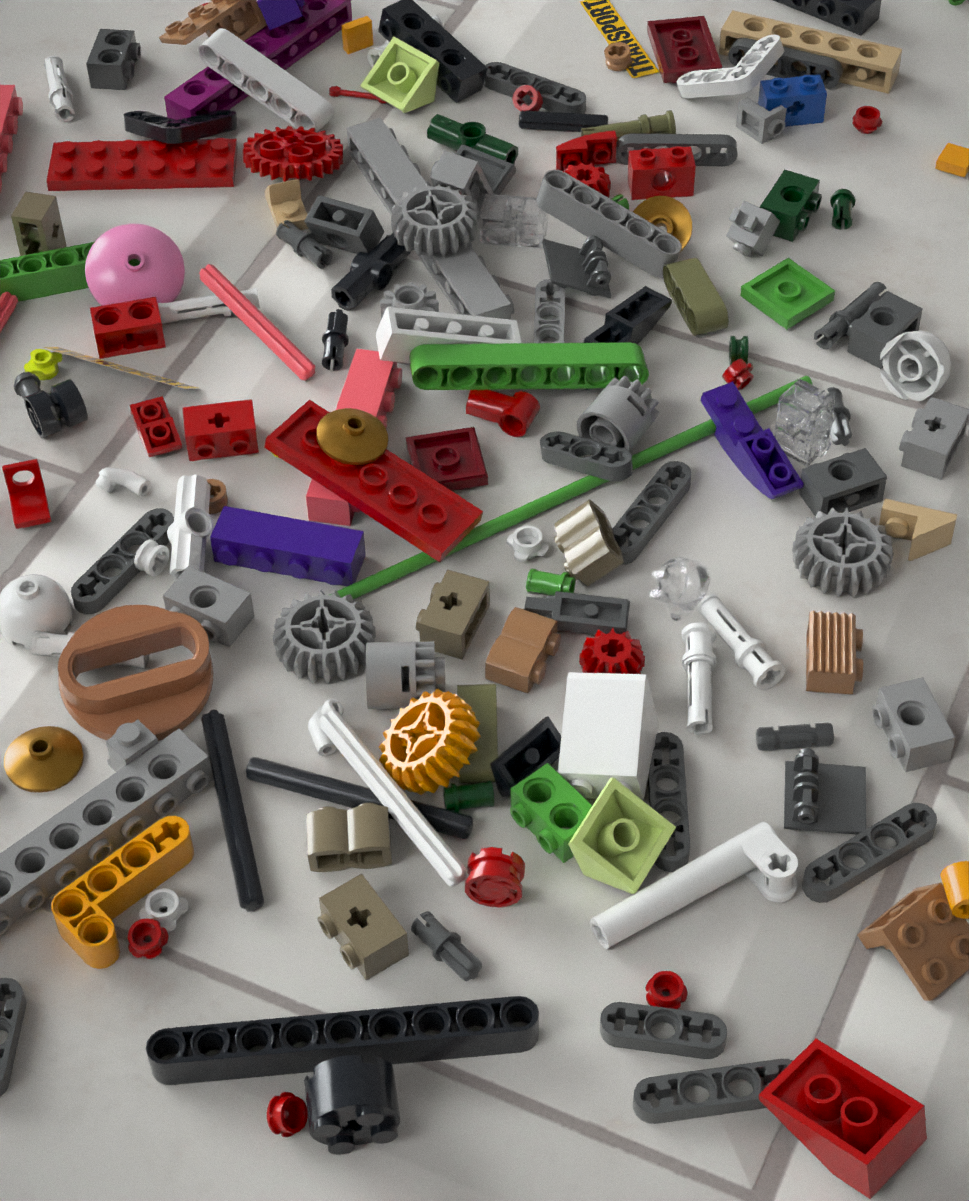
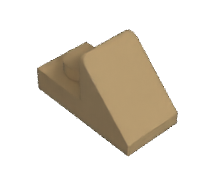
M299 179L268 185L264 191L265 198L276 228L280 223L285 225L284 221L289 220L301 230L309 229L304 222L307 212L301 199Z
M885 498L879 525L885 526L886 535L912 541L908 561H913L951 544L957 514Z

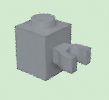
M743 201L740 209L734 208L729 218L733 223L726 236L734 243L733 249L747 256H750L752 252L763 256L780 221L772 212Z

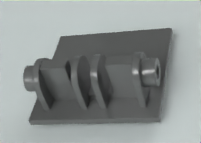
M594 235L589 236L581 249L546 239L542 240L552 284L562 288L583 291L593 296L598 295L611 298L609 288L611 273L607 269L608 261L605 252L602 251L603 242L600 238Z
M810 748L801 749L794 761H785L784 829L855 835L866 830V767L819 763V757Z

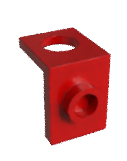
M38 459L3 465L2 470L10 497L15 528L20 529L51 522ZM19 471H30L34 474L26 482H17L13 479V476Z

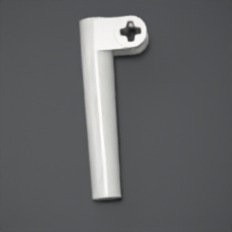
M761 822L590 919L591 929L598 942L607 949L743 874L752 881L768 900L773 902L788 901L795 896L797 891V880L794 876L798 870V859L779 839L773 828L768 823Z

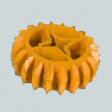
M436 689L432 694L424 691L419 700L412 697L409 706L406 708L400 707V714L396 719H389L392 725L389 730L382 733L386 740L378 747L383 753L379 761L401 789L407 790L410 793H418L419 795H423L426 791L435 793L439 785L448 788L450 779L453 776L460 777V769L464 765H470L469 755L478 751L474 742L481 737L477 731L480 722L476 719L472 707L456 694H452L449 691L442 692L439 689Z

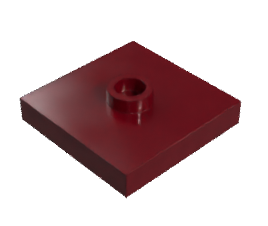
M475 427L405 437L410 464L449 490L488 485V474Z

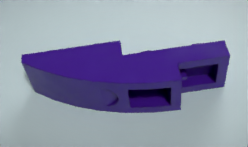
M733 382L702 393L700 401L717 427L714 436L739 471L754 487L771 500L803 488L804 483L770 428L765 430L761 428Z

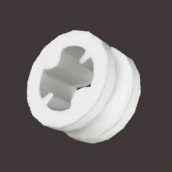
M152 539L146 540L136 552L134 559L135 567L140 571H146L150 576L159 575L168 563L169 549L164 545H158Z

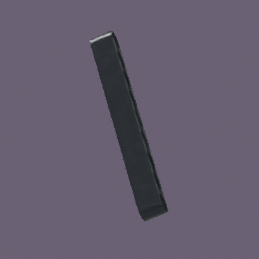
M512 996L165 1028L156 1031L150 1036L146 1044V1052L154 1078L164 1085L314 1072L313 1068L321 1062L345 1055H362L363 1063L376 1064L375 1057H379L393 1065L522 1053L532 1049L538 1041L539 1010L531 999L524 996ZM520 1021L525 1022L528 1025L524 1027H515L511 1024ZM475 1025L484 1027L480 1031H471L468 1028ZM431 1029L440 1031L436 1035L424 1034V1032ZM388 1033L397 1035L389 1040L380 1038ZM345 1037L353 1039L345 1044L336 1042ZM301 1041L309 1043L305 1047H293L294 1044ZM258 1045L265 1047L257 1052L248 1051ZM211 1050H221L218 1054L213 1056L205 1055L207 1052ZM167 1054H177L172 1059L161 1060Z

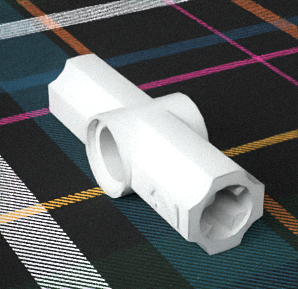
M197 474L182 476L178 480L174 522L167 530L168 539L172 544L169 574L173 576V581H176L188 566L204 572L206 538L212 532L214 524L209 514L211 485L208 484L207 478Z

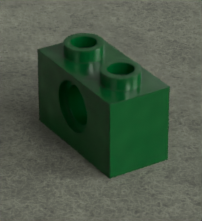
M784 169L760 205V208L772 212L780 221L773 236L793 242L800 230H806L811 213L818 211L822 201V194L818 193L820 180Z

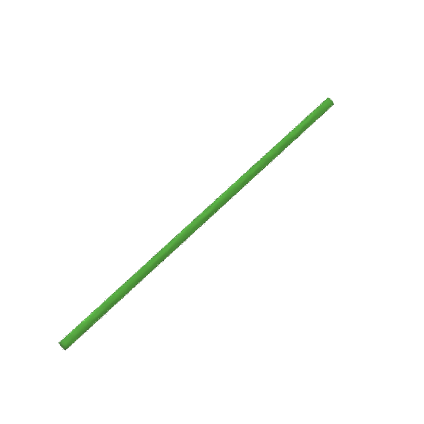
M806 375L746 404L754 415L812 388L813 384L810 377ZM712 419L632 455L633 470L715 433L717 427ZM588 475L473 528L447 556L609 482V480ZM421 552L337 592L340 598L351 594L352 599H356L428 566L437 560Z

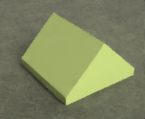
M393 37L360 86L381 100L407 113L434 102L439 62L398 38Z
M612 777L605 785L568 845L583 875L635 894L673 834L676 826Z

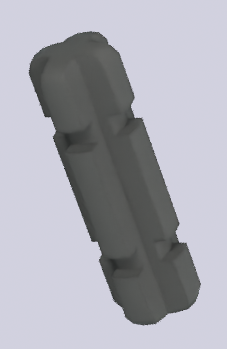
M829 722L815 723V727L812 728L810 724L778 726V730H774L773 726L759 727L756 731V744L758 750L761 751L775 750L774 746H779V749L812 747V743H816L817 747L831 746L834 742V730Z

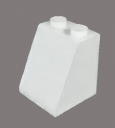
M568 673L558 773L585 799H597L609 779L614 777L641 800H644L651 758L655 748V739L659 729V722L647 675Z

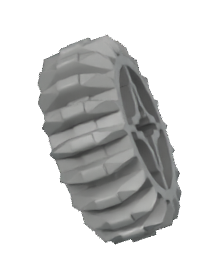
M440 183L436 187H430L428 184L422 189L414 187L412 193L403 192V197L396 199V205L392 208L391 213L392 232L398 241V245L405 246L406 251L409 252L415 250L417 256L423 253L429 254L430 258L434 254H440L444 257L447 252L457 254L458 248L466 249L468 242L474 241L477 228H479L478 209L476 203L472 201V196L465 195L461 189L454 191V188L450 185L446 188L441 187Z
M831 508L828 515L818 511L815 518L807 517L804 525L799 526V530L796 532L792 548L794 553L793 562L795 568L799 569L800 579H809L810 588L821 586L823 594L829 590L836 591L838 598L843 592H848L854 598L858 590L868 594L872 586L879 587L883 578H886L890 572L894 556L891 536L886 535L885 526L876 525L875 517L865 519L862 511L856 515L851 514L848 508L843 513H838L834 508Z
M320 590L318 596L312 597L306 593L303 601L293 599L291 608H282L281 617L276 619L274 625L273 643L279 661L283 662L287 672L294 671L298 679L308 675L312 684L318 677L324 678L329 683L331 677L338 676L344 681L347 671L357 674L359 665H366V643L375 642L376 630L375 626H373V618L370 615V611L365 610L362 601L354 602L351 594L340 598L337 590L332 595H325ZM324 632H326V640L323 639Z

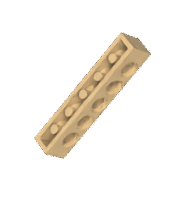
M734 10L731 11L721 28L719 54L728 56L733 43L739 38L760 40L768 35H779L784 47L838 60L843 67V74L839 80L840 83L889 94L899 74L902 56L901 48ZM793 62L796 70L807 71L806 66L802 62ZM825 70V71H827V75H828V76H831V75H830V71Z

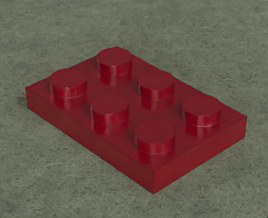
M705 16L647 21V33L663 83H677L678 78L691 71L723 68Z

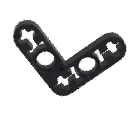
M217 110L178 120L148 111H131L124 114V125L127 132L163 143L179 144L236 130L237 117L236 112L231 110Z

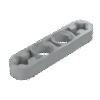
M550 279L539 282L535 289L534 343H545L541 339L546 337L557 339L554 343H564L565 288L552 284ZM547 295H553V301H547ZM555 315L558 318L554 320H545L542 318V316Z

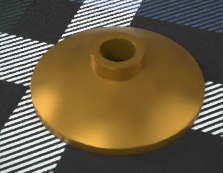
M654 196L644 200L634 209L633 213L655 226L666 227L667 233L680 241L681 251L689 243L692 235V219L687 208L678 200L668 196Z
M345 408L332 411L321 419L317 427L316 437L320 448L329 457L344 464L364 465L374 462L387 449L388 433L385 426L378 418L362 410Z
M43 726L31 729L18 736L8 747L4 757L6 774L15 786L25 791L41 793L56 790L69 783L80 771L84 759L82 745L73 733L60 727Z

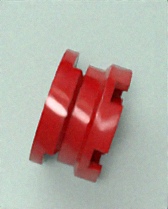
M496 847L481 848L478 855L472 852L467 864L469 876L465 880L466 895L474 902L488 907H507L517 903L522 898L523 886L520 882L524 879L525 862L521 856L515 852H512L510 856L502 854L503 848Z

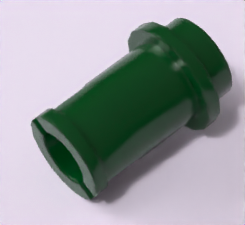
M838 189L830 198V204L833 208L832 226L838 230H841L842 220H844V230L850 228L853 221L852 208L855 206L856 199L848 189Z
M491 781L456 786V783L452 782L450 787H443L444 806L447 810L459 813L461 809L494 807L495 805Z

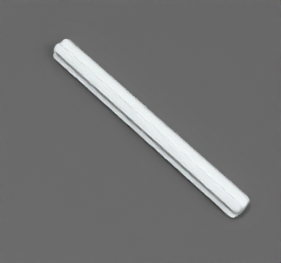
M334 710L324 714L320 718L321 729L380 802L388 807V812L443 880L452 887L463 882L467 877L466 867L343 717Z

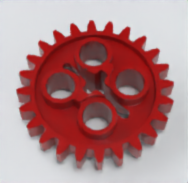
M287 126L286 129L275 127L273 132L265 129L264 134L254 133V137H248L247 142L243 143V163H245V167L251 168L252 173L260 172V177L271 175V180L280 177L283 182H286L289 178L299 179V181L306 178L312 181V176L324 178L323 173L333 174V170H339L340 165L343 164V144H341V140L335 139L334 134L326 135L325 130L315 132V128L304 130L303 126H300L298 129H293L291 126Z

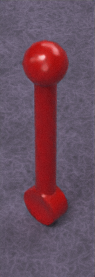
M339 86L329 88V95L331 97L342 95L378 100L381 104L387 103L371 93L343 90Z

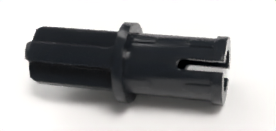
M336 309V312L329 313L327 330L322 336L324 344L322 365L330 370L331 359H333V371L343 367L344 348L349 343V337L346 334L348 315L343 313L341 309Z

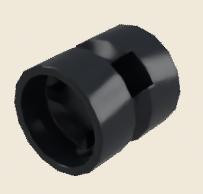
M71 379L51 386L50 393L41 390L24 397L28 416L41 438L61 431L63 424L71 427L88 420L87 409L82 396ZM51 406L54 407L57 414H53Z

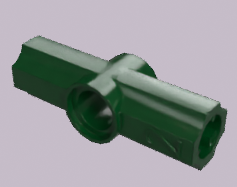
M436 114L431 119L427 129L428 139L457 151L463 144L511 164H515L518 157L517 146L486 134L485 126L479 122L461 124Z

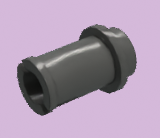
M23 372L15 378L14 390L23 399L26 396L41 391V381L35 374Z

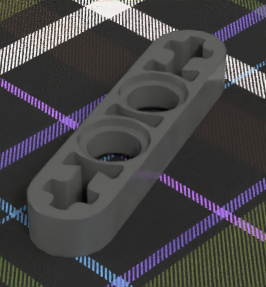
M749 38L737 39L728 53L730 62L736 66L744 57L740 50H743L745 55L758 40ZM783 46L784 53L778 59V64L773 65L766 74L778 78L820 75L825 88L830 89L838 84L843 74V67L834 58ZM793 62H802L806 66L807 71L796 70ZM825 70L830 71L831 76H828Z
M491 62L485 65L488 69L483 85L490 90L513 98L514 92L520 87L517 86L518 84L531 85L540 94H552L541 95L543 99L541 108L545 110L585 114L586 95L578 89L505 63ZM528 95L524 96L523 101L529 104L533 102Z
M625 134L617 142V158L624 165H628V147H634V150H641L644 147L654 149L661 145L668 148L675 146H697L701 150L699 153L693 154L696 166H729L736 161L738 156L736 140L732 136L725 134ZM706 147H710V153L706 152ZM721 148H727L726 153H720Z
M670 461L661 466L612 528L613 537L624 559V563L621 565L632 563L639 556L689 491L691 486V469L685 463ZM669 480H673L671 488L669 487ZM653 497H661L667 502L662 505H655L648 500ZM642 519L647 521L649 525L644 528H637L631 525V522ZM626 537L629 538V539H628V546H625V545H624L625 542H626Z
M156 508L145 513L73 584L71 596L74 607L79 613L94 614L102 610L140 572L134 564L136 553L127 552L129 547L142 545L148 539H152L158 545L164 546L170 542L167 530L174 522L173 514L163 508ZM110 568L122 570L117 576L108 577L103 575Z
M660 732L656 735L655 748L653 749L649 768V805L659 814L665 811H672L680 817V820L673 824L676 826V829L670 837H674L676 856L668 855L666 843L655 861L656 866L663 871L674 872L688 864L690 854L684 750L682 740L677 735L669 732ZM660 748H668L670 753L669 764L662 765V752ZM669 778L674 780L678 786L673 790L667 791L660 789L656 783L660 779Z
M922 803L908 804L811 862L806 867L803 876L802 887L805 895L818 903L832 901L924 845L933 837L937 823L936 813L928 805ZM910 820L915 823H920L921 821L925 823L924 827L920 824H915L909 828ZM880 836H888L895 840L897 846L892 849H883L876 844L875 839ZM849 855H856L864 860L865 865L862 868L853 869L845 865L843 858ZM815 877L821 881L830 877L829 885L827 886L823 882L814 883Z
M774 1059L648 1077L642 1079L634 1089L633 1110L640 1120L650 1124H659L764 1109L766 1107L759 1101V1094L761 1093L760 1077L764 1078V1086H768L792 1060ZM743 1079L751 1084L753 1092L748 1096L738 1097L729 1090L728 1085L733 1080ZM699 1085L704 1087L710 1096L705 1102L694 1103L686 1098L685 1090L690 1086ZM677 1089L678 1105H673V1097H671V1090ZM647 1094H655L656 1099L660 1100V1106L652 1107L650 1101H646Z

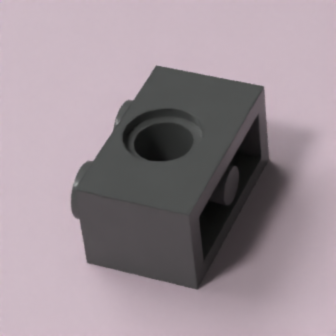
M318 195L304 221L318 243L355 254L372 251L378 245L385 232L374 210Z
M888 291L879 301H874L860 319L856 318L851 323L847 332L849 337L847 352L882 369L883 359L880 360V355L887 342L902 333L918 331L923 308Z
M863 448L803 468L801 480L804 485L803 488L799 489V494L815 516L818 511L828 515L831 508H834L838 513H843L846 508L851 512L883 501L887 475L868 450Z

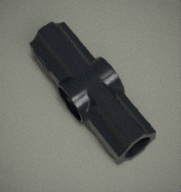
M394 233L387 235L369 253L359 252L354 257L350 266V272L331 289L332 298L344 310L349 311L351 308H355L374 288L377 290L385 289L391 280L393 270L411 252L406 251L405 246L398 245Z

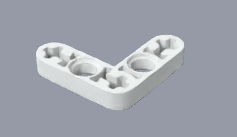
M768 35L758 40L735 67L691 71L682 75L676 81L681 96L683 98L735 95L752 90L783 55L784 48L780 36Z

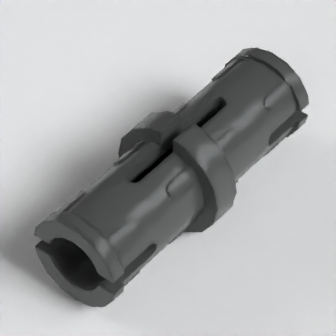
M289 220L284 221L285 225L279 224L276 230L277 237L293 247L295 254L308 258L320 269L325 268L322 262L327 266L331 263L333 258L332 251L318 243L313 234L308 231H302Z

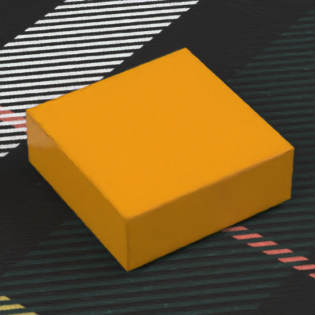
M368 16L341 25L343 50L347 54L373 46L372 20Z
M947 143L936 161L935 169L965 178L969 171V149Z

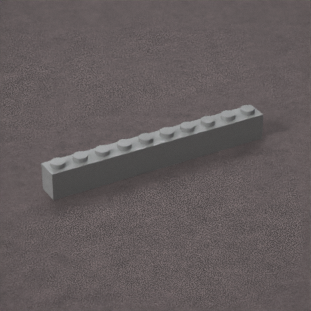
M381 118L347 127L349 154L390 215L392 208L396 205V199L402 198L403 192L412 193L414 187L422 189L425 188L426 184L432 187L430 182L425 181L421 176L418 165L412 163L409 159L405 146H400L397 142L393 129L388 128ZM468 242L466 249L458 248L457 254L447 252L444 257L440 254H434L430 258L429 254L423 253L419 256L457 314L511 320V314H514V304L511 297L502 292L497 277L488 272L483 257L481 255L477 256L471 242Z

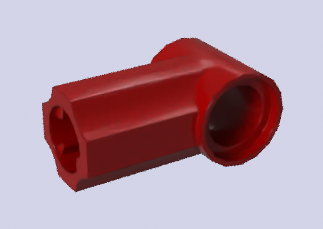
M487 389L471 390L466 403V414L498 423L503 432L517 438L526 434L540 411L538 400L532 394L523 391L509 396Z

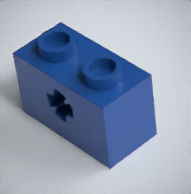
M820 75L760 81L758 104L768 111L780 105L785 107V127L823 123L827 91Z

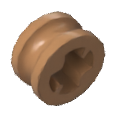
M616 42L605 48V63L608 69L622 71L631 65V50L628 44Z
M207 479L208 484L211 485L210 495L214 496V498H210L209 514H217L228 504L226 486L220 480Z

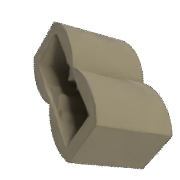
M590 499L555 522L554 526L557 535L554 537V541L565 555L566 562L563 565L566 572L569 573L570 577H574L575 581L580 580L586 586H590L624 563L622 552L613 537V530L606 514Z
M364 803L349 810L326 806L306 814L307 857L310 871L334 872L351 867L374 869L392 864L388 807L374 803Z

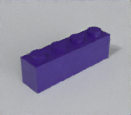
M228 506L223 507L210 536L214 562L223 563L228 566L234 565L256 569L261 572L288 575L298 579L325 582L330 585L347 587L355 583L366 557L364 531Z

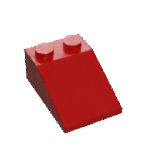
M815 1039L759 1094V1101L834 1176L869 1199L883 1187L927 1140L925 1105L818 1039Z

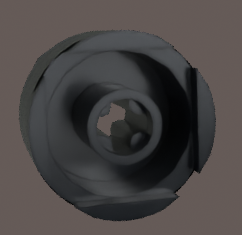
M362 1055L335 1057L313 1068L314 1076L311 1079L308 1076L305 1077L304 1084L310 1135L314 1140L328 1145V1151L331 1154H347L355 1149V1145L372 1142L379 1144L389 1143L398 1137L397 1128L400 1124V1113L393 1066L387 1060L375 1057L376 1064L363 1063Z

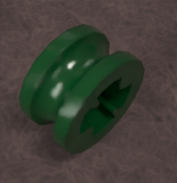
M730 336L729 365L738 359H743L748 364V336H743L742 339Z

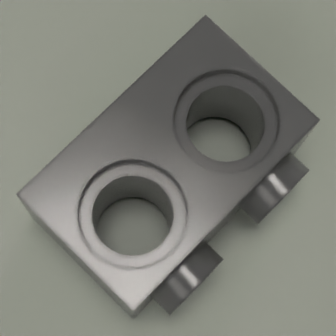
M99 30L86 62L91 88L126 90L129 79L134 77L135 63L141 58V45L136 43L134 30Z

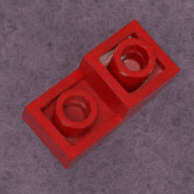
M615 130L584 135L556 146V170L564 171L567 170L568 165L579 166L580 162L584 165H589L590 163H594V165L616 163L617 137Z
M163 396L130 405L132 418L148 457L183 448L172 416L170 417Z

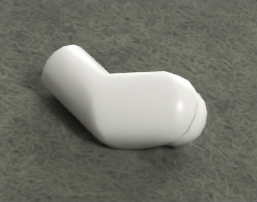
M106 467L99 472L100 476L95 482L98 488L108 493L113 491L117 483L140 497L145 496L151 488V483L129 469Z
M329 699L324 705L320 706L308 723L309 732L320 756H329L337 749L320 726V718L331 710L337 711L341 716L343 715L344 708L342 704L334 699Z

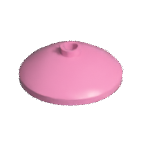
M125 224L108 230L94 242L87 255L85 275L91 294L101 306L156 297L158 304L174 302L184 283L185 269L181 252L169 236L148 225ZM131 259H138L141 263L138 266H131L129 261Z

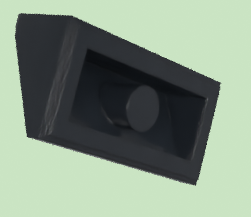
M549 716L542 719L490 763L497 789L502 797L511 796L512 787L545 764L551 765L559 758L561 735Z

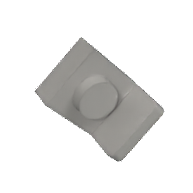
M747 97L739 102L736 127L763 144L783 133L786 108L780 105L768 111Z

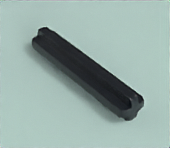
M522 110L519 113L518 124L521 129L581 132V128L607 125L608 116Z

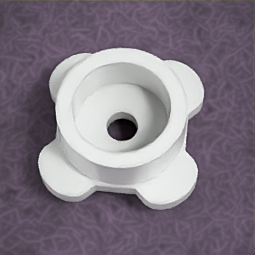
M526 525L519 527L515 530L514 534H510L507 538V544L513 547L515 551L514 558L520 562H525L537 555L545 556L549 551V546L542 541L541 531L534 526Z
M157 889L147 897L145 908H142L139 912V918L157 920L160 922L161 927L166 928L167 932H171L176 929V921L180 915L188 911L189 904L186 898H178L177 894L170 889ZM163 909H168L165 913L160 912Z

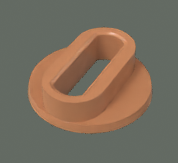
M150 605L115 607L92 617L73 634L58 661L59 690L67 711L81 727L104 740L110 739L122 724L133 723L137 719L157 737L158 741L163 740L177 729L183 730L200 714L209 699L213 685L214 672L209 652V639L203 626L189 615ZM178 646H184L193 653L191 659L89 687L81 685L76 680L80 673Z

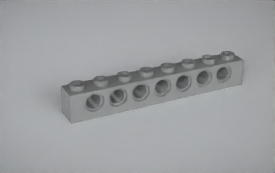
M177 729L1 852L0 896H5L0 897V935L5 933L11 924L28 912L37 910L46 899L74 882L78 876L96 863L106 859L114 850L128 840L138 836L146 827L160 817L169 815L178 804L192 794L201 792L213 780L209 756L185 733Z

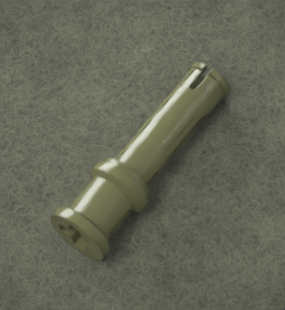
M668 110L663 115L648 117L646 114L638 117V120L581 128V136L615 130L618 142L620 137L625 134H676V125L672 110Z

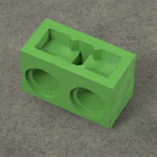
M547 763L511 788L510 813L520 827H527L536 836L538 843L544 851L549 854L554 853L563 863L571 859L574 855L568 843L593 805Z

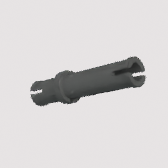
M874 282L847 307L834 312L830 316L829 322L814 333V340L824 335L816 344L822 349H829L841 337H845L851 323L856 318L860 319L874 301H879L888 291H885L881 296L879 294L887 287L881 282Z

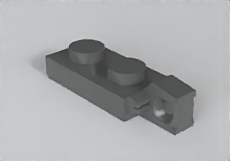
M556 591L555 596H546V599L526 596L524 610L558 621L557 630L596 634L597 630L608 634L614 627L617 634H622L627 631L630 601L621 598Z

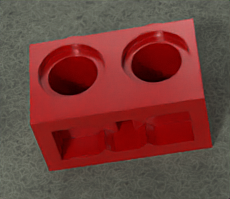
M156 297L90 308L100 359L166 348Z

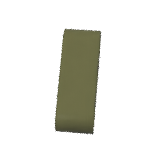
M698 258L682 260L663 266V279L666 289L694 336L723 330L728 327L729 318L726 306Z
M496 684L457 685V696L472 707L476 719L480 722L477 731L481 735L479 740L474 742L478 751L469 755L470 765H464L460 769L458 781L459 783H487L488 781L495 783L490 763L498 757Z

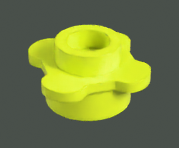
M35 349L30 353V361L24 365L25 372L35 374L39 380H50L58 374V363L63 360V357L59 352L54 351L51 353L45 349Z

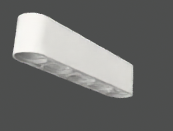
M220 28L199 46L198 54L208 67L296 129L303 126L304 130L315 128V132H319L333 118L334 109L329 101L230 31Z

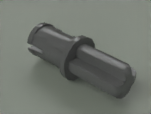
M830 387L827 388L830 396L829 399L825 390L820 394V401L824 409L822 419L829 428L832 442L835 445L842 444L846 446L850 443L849 439L852 437L849 425L851 415L849 409L844 406L841 390Z
M430 911L420 914L427 923L424 925L416 918L412 923L411 932L433 950V957L437 961H444L464 981L477 978L482 969V962L461 943V936L456 932H449Z

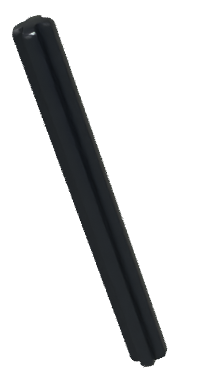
M210 710L209 713L203 714L201 722L239 905L241 908L246 909L247 912H253L264 904L262 888L225 718L217 710Z
M258 757L250 758L246 767V776L249 780L350 808L358 807L364 803L384 806L371 789ZM411 800L436 832L462 839L469 838L473 829V818L471 816ZM389 813V818L395 820Z

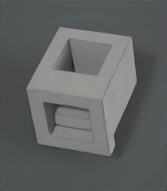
M138 719L133 723L122 724L118 727L116 733L106 741L110 756L107 760L108 765L115 772L119 771L158 743L157 737Z

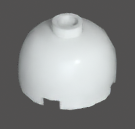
M921 330L902 333L887 342L880 355V360L883 359V370L880 371L882 380L889 391L904 400H907V397L916 401L928 398L944 386L950 375L951 359L949 351L944 342L932 333Z
M30 574L21 576L11 581L0 594V633L12 645V641L23 644L24 649H31L35 631L65 634L64 630L69 625V622L72 625L74 620L71 602L66 591L58 582L45 575Z

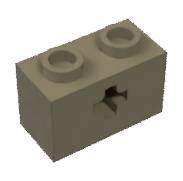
M26 191L11 215L20 256L66 247L56 196Z
M447 569L441 583L436 582L434 584L427 609H421L418 614L416 630L419 631L420 642L434 641L435 652L463 660L490 606L489 581Z
M363 874L319 897L321 916L317 919L323 933L328 939L335 938L341 946L340 953L347 966L351 970L357 967L365 980L370 979L409 956L407 932Z

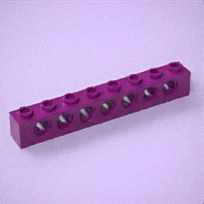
M304 0L305 5L303 6L302 17L272 30L267 25L244 42L286 70L341 31L342 24L352 21L351 0ZM206 67L164 96L167 117L178 120L217 110H230L249 95L210 67Z

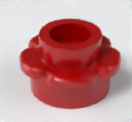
M872 106L858 108L852 118L853 126L864 134L873 133L877 130V127L882 126L883 122L880 118V111Z
M738 359L725 370L722 378L727 384L733 382L738 390H742L754 377L750 372L753 370V364H747L743 359Z
M140 919L128 931L127 938L130 943L128 949L137 958L144 956L146 959H153L162 953V947L168 943V932L166 928L161 927L160 922L157 920ZM146 937L152 938L149 943L144 942Z
M672 971L656 973L647 982L645 987L648 992L646 994V1001L650 1006L680 1009L681 1003L685 1002L688 996L683 980ZM667 991L670 995L664 996L662 992Z
M282 1092L280 1096H274L270 1100L267 1107V1123L274 1134L290 1137L305 1127L308 1113L303 1099L291 1092Z

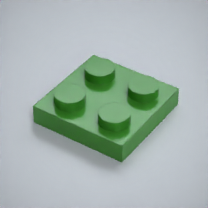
M787 258L742 285L740 296L788 330L834 301L835 290L793 260Z

